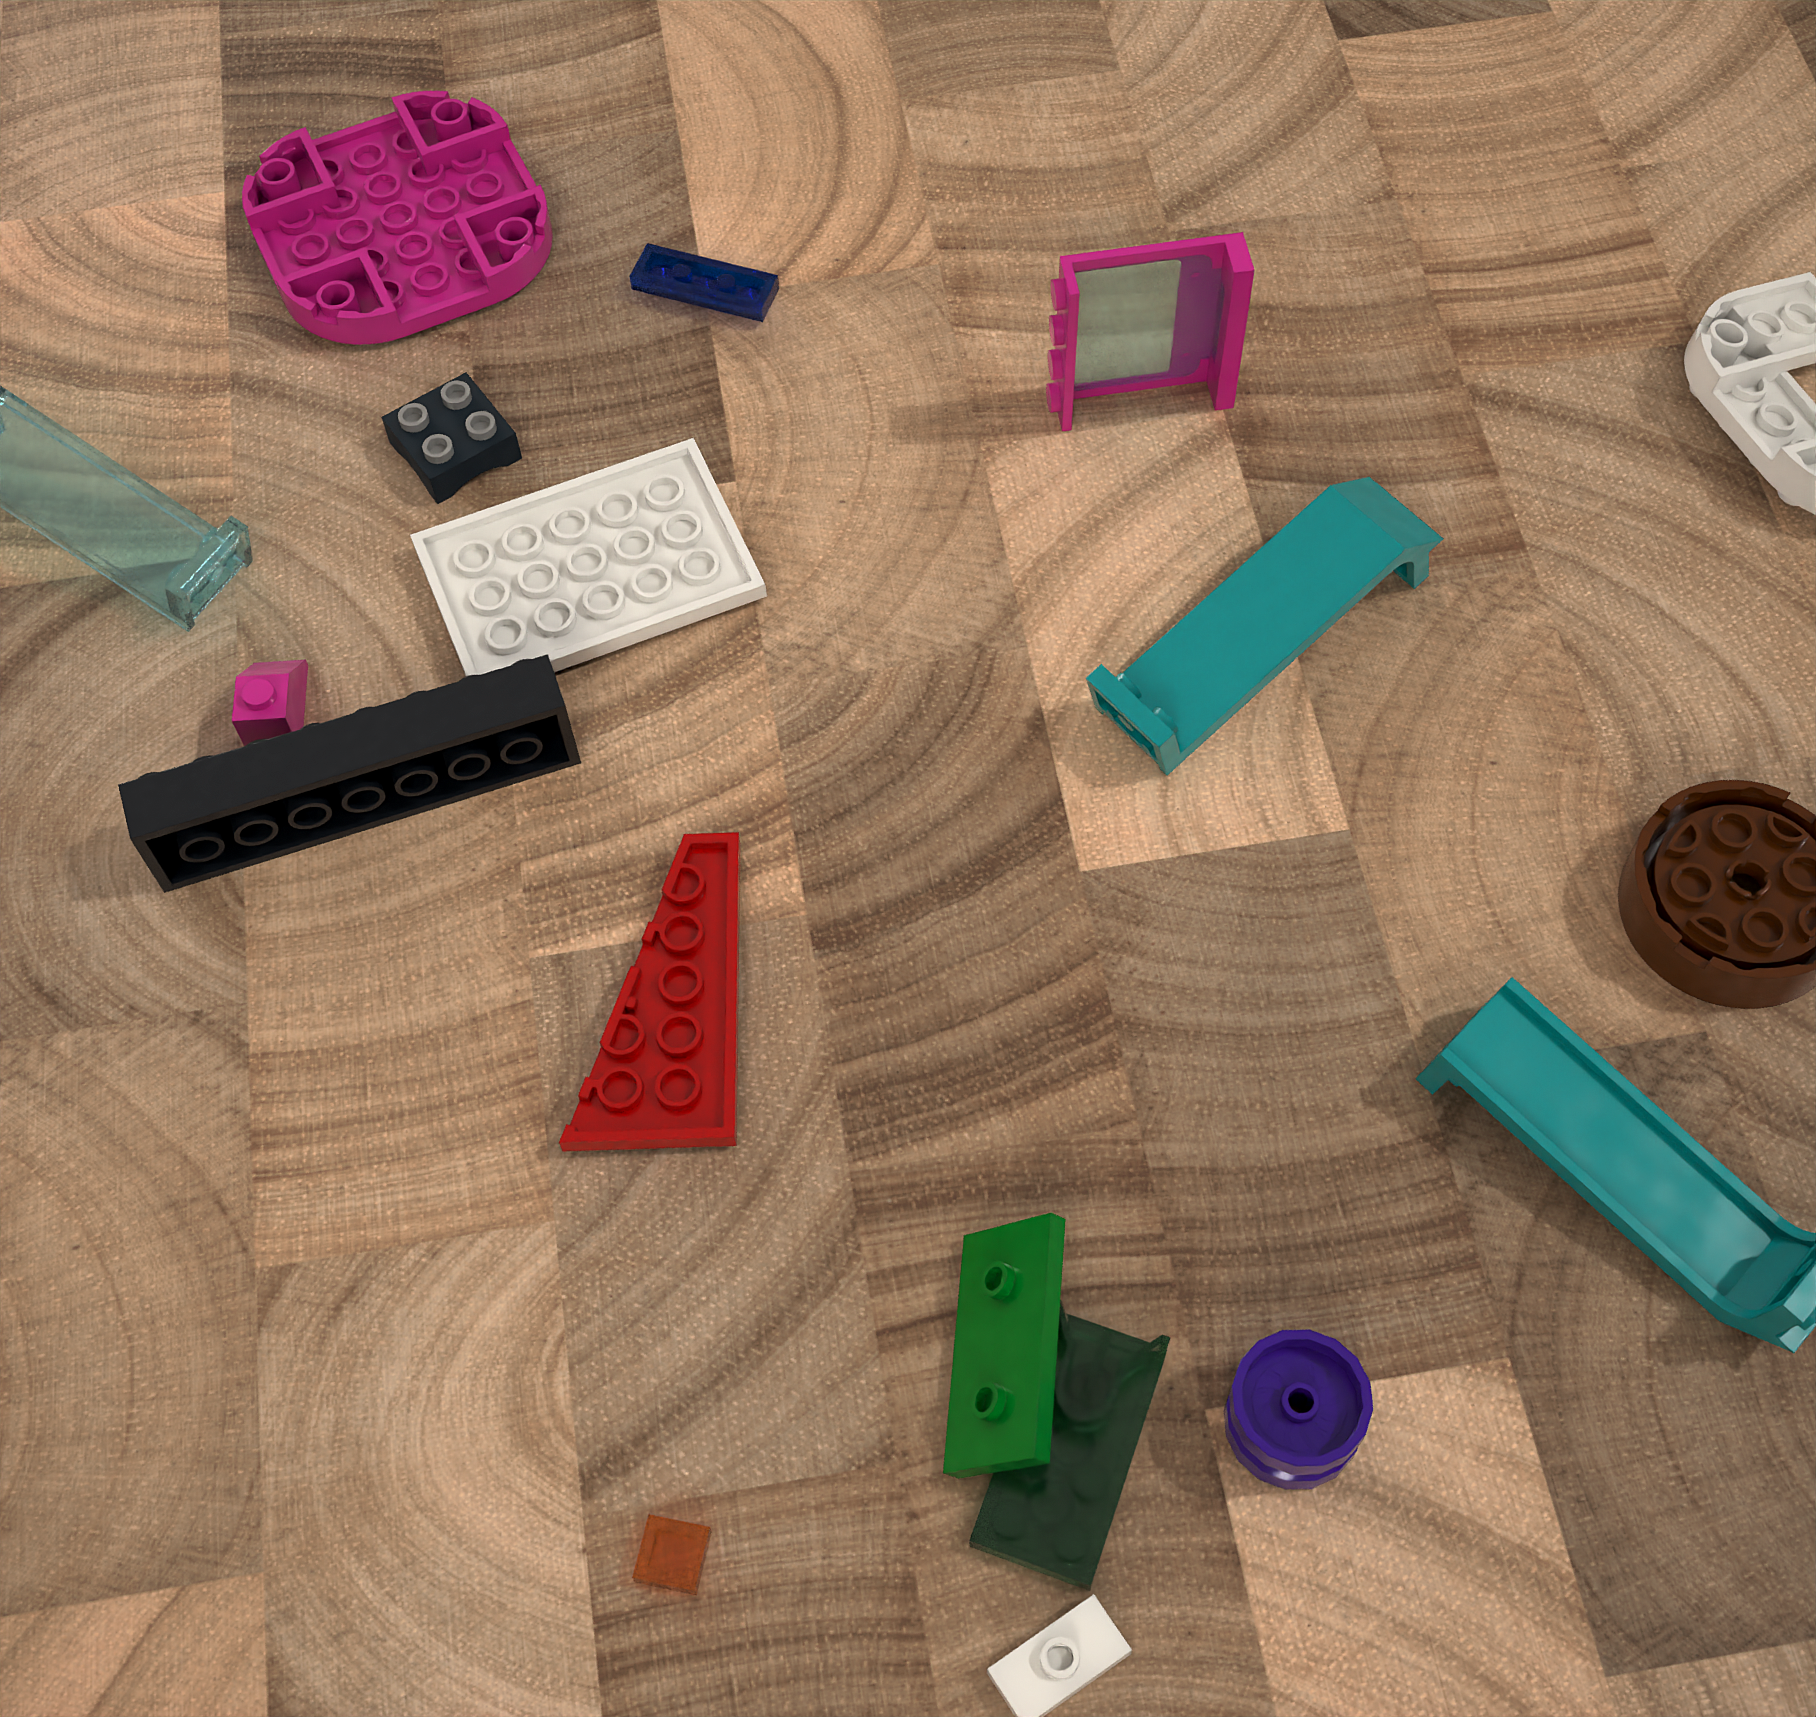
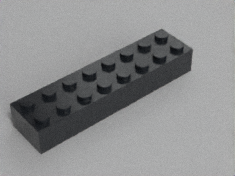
M547 654L534 659H522L511 666L481 675H469L458 682L428 691H416L405 698L379 706L364 707L352 714L323 723H311L305 725L300 730L277 737L255 740L244 747L221 754L202 756L191 763L168 770L146 773L138 779L118 784L130 840L163 892L166 893L581 764L567 709Z

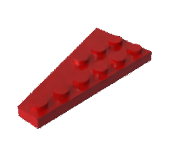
M739 832L683 835L662 887L663 895L652 922H648L642 936L643 945L635 965L630 966L599 1042L601 1048L590 1076L585 1077L578 1094L579 1103L570 1125L566 1124L559 1144L562 1152L737 1146L740 924Z

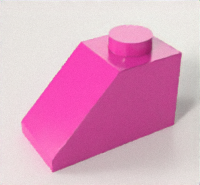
M306 659L253 663L236 676L232 723L244 746L255 740L270 739L300 730L304 726L308 675Z

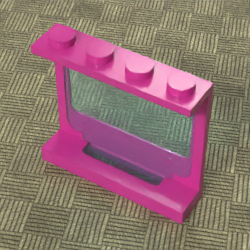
M1243 232L1060 256L1059 278L1051 279L1050 285L1052 304L1057 314L1049 316L1050 337L1055 349L1048 350L1047 359L1050 378L1054 382L1046 384V397L1049 412L1058 413L1062 431L1072 430L1073 399L1197 382H1207L1215 411L1234 408L1255 271Z

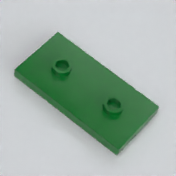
M1050 1212L964 1235L943 1474L959 1479L1050 1463L1066 1222L1065 1218Z

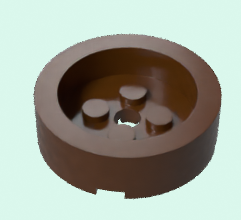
M1745 780L1705 782L1684 789L1668 798L1642 828L1621 872L1618 887L1620 916L1625 932L1640 957L1662 979L1682 992L1719 1006L1760 1009L1788 1003L1816 987V815L1794 801L1787 799L1790 792L1764 783ZM1737 873L1748 874L1758 881L1760 890L1752 896L1750 891L1743 890L1735 882H1731V878Z

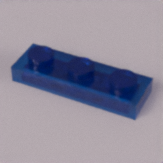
M649 243L646 244L629 276L632 290L760 322L764 321L779 290L778 275Z

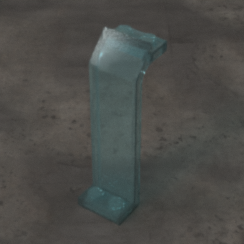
M0 386V507L189 632L195 626L194 620L239 570L243 566L247 568L253 562L248 526L233 516H230L220 528L212 526Z

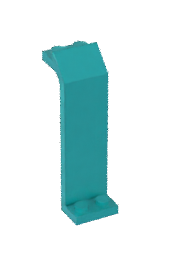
M1371 477L1330 485L1123 673L1120 672L1115 677L1102 664L1086 677V681L1095 708L1102 715L1105 714L1168 776L1392 571L1413 589L1419 586L1429 576V552L1444 538Z
M1513 977L1477 1011L1415 1078L1432 1095L1447 1081H1450L1455 1087H1462L1718 1321L1792 1353L1797 1351L1816 1327V1233L1800 1229L1780 1216Z

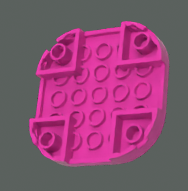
M418 91L391 97L395 112L313 140L306 127L279 139L259 156L262 165L254 176L247 175L242 190L243 209L255 242L285 307L294 320L303 328L321 338L345 344L361 345L393 341L503 301L519 292L537 276L548 259L553 239L545 194L541 185L536 186L512 143L508 125L487 104L471 97L468 104L458 99H450L448 91Z

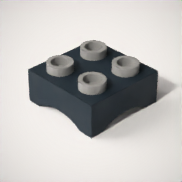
M467 372L381 417L390 444L414 469L437 504L451 498L458 489L477 475L493 468L509 466L522 459L515 431Z

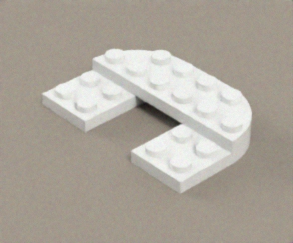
M1811 272L1737 290L1716 300L1706 311L1687 344L1684 366L1691 393L1699 399L1702 405L1718 422L1719 426L1748 458L1750 463L1777 490L1779 497L1789 505L1800 506L1816 515V404L1787 372L1816 363V278Z

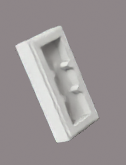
M1093 1594L987 1669V1674L1015 1717H1044L1131 1655L1132 1649Z

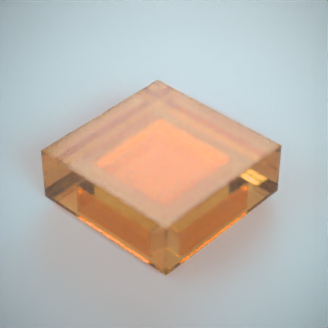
M648 1514L632 1576L634 1582L697 1595L712 1534L711 1528L709 1526Z

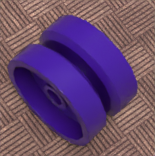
M1310 1329L1281 1330L1257 1341L1240 1360L1224 1407L1226 1438L1237 1460L1257 1479L1285 1490L1313 1489L1335 1479L1353 1459L1358 1446L1362 1443L1373 1413L1370 1380L1358 1358L1336 1339ZM1290 1406L1300 1408L1301 1413L1295 1412Z

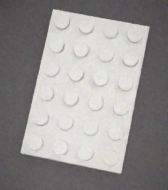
M694 438L410 535L466 676L481 675L511 666L522 659H534L547 654L553 671L557 672L767 597L765 583Z

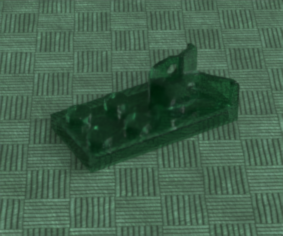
M1060 1299L1050 1463L993 1473L969 1540L970 1547L1090 1591L1166 1359L1171 1337L1161 1334L1151 1342L1144 1341L1067 1314Z

